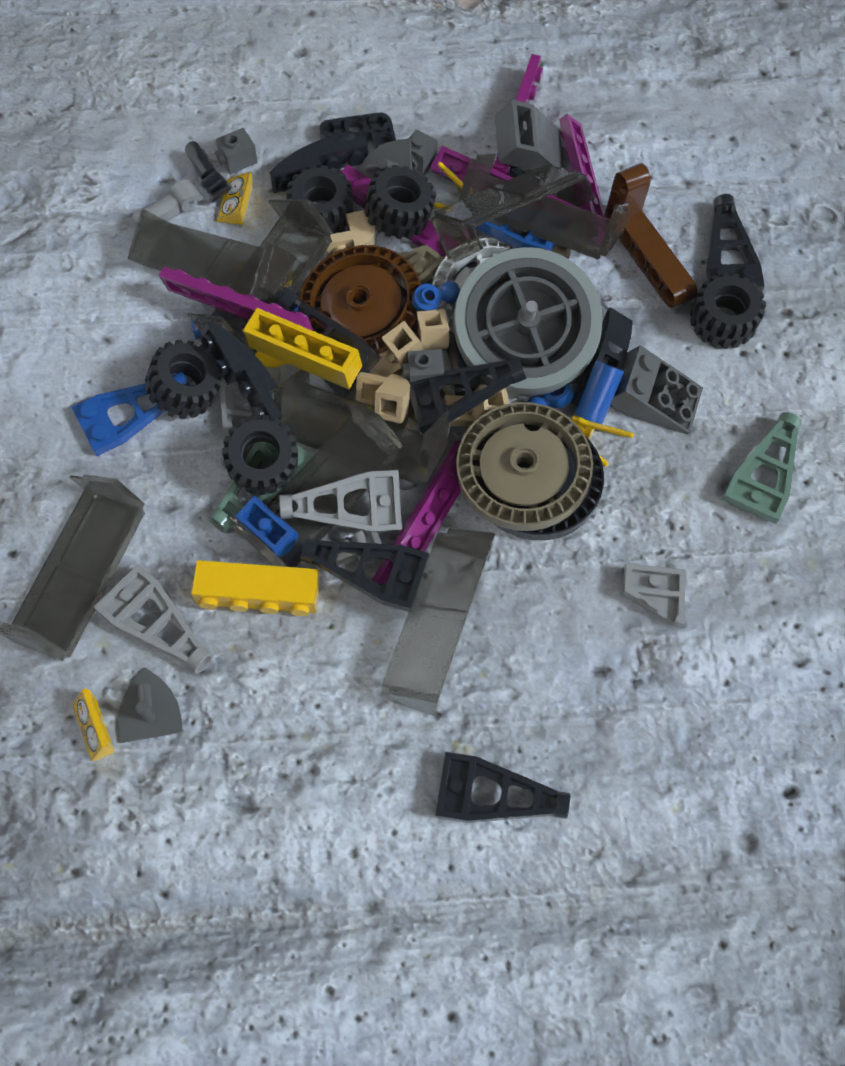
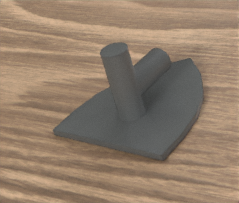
M411 139L387 142L376 148L365 158L357 171L371 179L374 177L375 172L381 171L385 166L391 168L392 165H398L399 167L404 165L412 170Z
M143 668L132 680L123 696L118 712L119 743L183 733L179 704L173 692L159 676L146 668Z

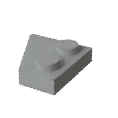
M626 563L623 575V595L679 628L683 627L685 622L686 570Z

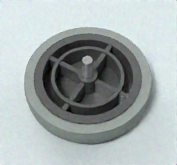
M532 247L506 250L482 262L472 271L463 284L456 300L453 315L456 343L468 367L503 360L510 361L519 357L527 379L506 387V390L509 394L520 396L543 395L558 390L573 381L587 367L596 353L603 322L599 296L594 285L583 270L558 253ZM490 375L479 376V379L487 385L492 383Z

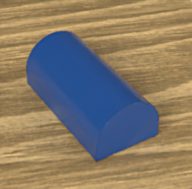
M596 360L575 414L588 421L603 424L624 371Z
M255 495L234 516L236 520L278 557L288 553L298 540V533Z

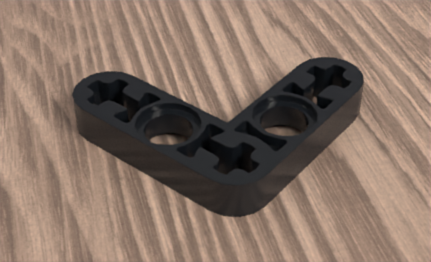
M382 112L328 119L319 126L320 140L338 135L340 142L365 137L366 141H372L373 150L380 147L378 145L381 142L396 140L392 120L389 115ZM353 126H359L362 128V130L359 132H352L349 130V128Z

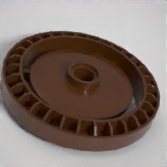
M358 245L336 251L316 265L302 286L300 299L315 309L321 307L320 312L358 336L367 338L364 340L377 354H381L388 350L381 337L403 321L406 322L413 332L416 330L418 311L412 304V295L421 283L414 267L397 252L375 245ZM396 275L407 288V300L401 316L390 326L397 318L402 304L401 290L394 278ZM315 318L309 320L314 332L322 334L325 331ZM330 337L331 339H334L338 342L345 344L336 337Z

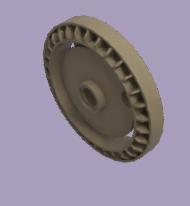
M531 402L502 405L480 416L464 434L458 448L456 461L458 483L468 504L487 521L502 528L516 531L544 529L570 516L585 498L593 470L591 448L581 429L560 411L546 405ZM524 425L538 426L540 429L530 431ZM494 432H496V433L486 442V444H485L483 450H478V448L480 447V445L482 444V442H483L488 436H490L491 434H493ZM563 441L572 453L575 461L576 475L569 489L560 498L554 500L553 497L564 486L569 472V457L562 443ZM473 460H479L480 466H473ZM527 463L531 467L521 468L518 464ZM475 476L482 477L488 490L498 499L516 506H528L529 509H518L497 502L480 487ZM544 502H546L547 504L542 507L537 506L538 504H542Z

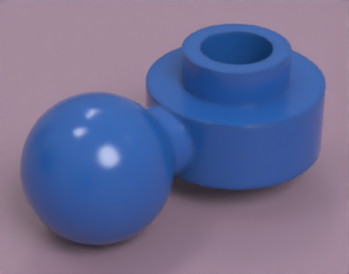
M454 281L443 283L439 290L434 285L422 284L413 293L412 304L418 312L436 310L442 300L446 303H455L461 288ZM424 294H429L432 297V301L427 300Z
M570 383L558 390L544 394L542 398L538 396L531 397L527 402L553 408H563L573 400L574 391Z

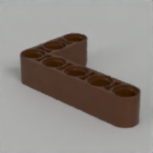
M639 163L615 174L605 216L611 230L669 308H675L696 298L698 290L693 278L642 211L651 177L648 168L643 163Z

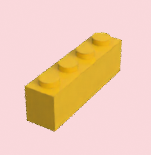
M256 308L243 330L250 348L346 389H350L362 368L358 349L259 308Z
M197 560L191 595L196 605L209 610L217 609V606L229 607L237 612H245L248 609H260L261 612L266 614H277L278 611H287L295 616H307L309 613L316 614L320 577L318 569Z

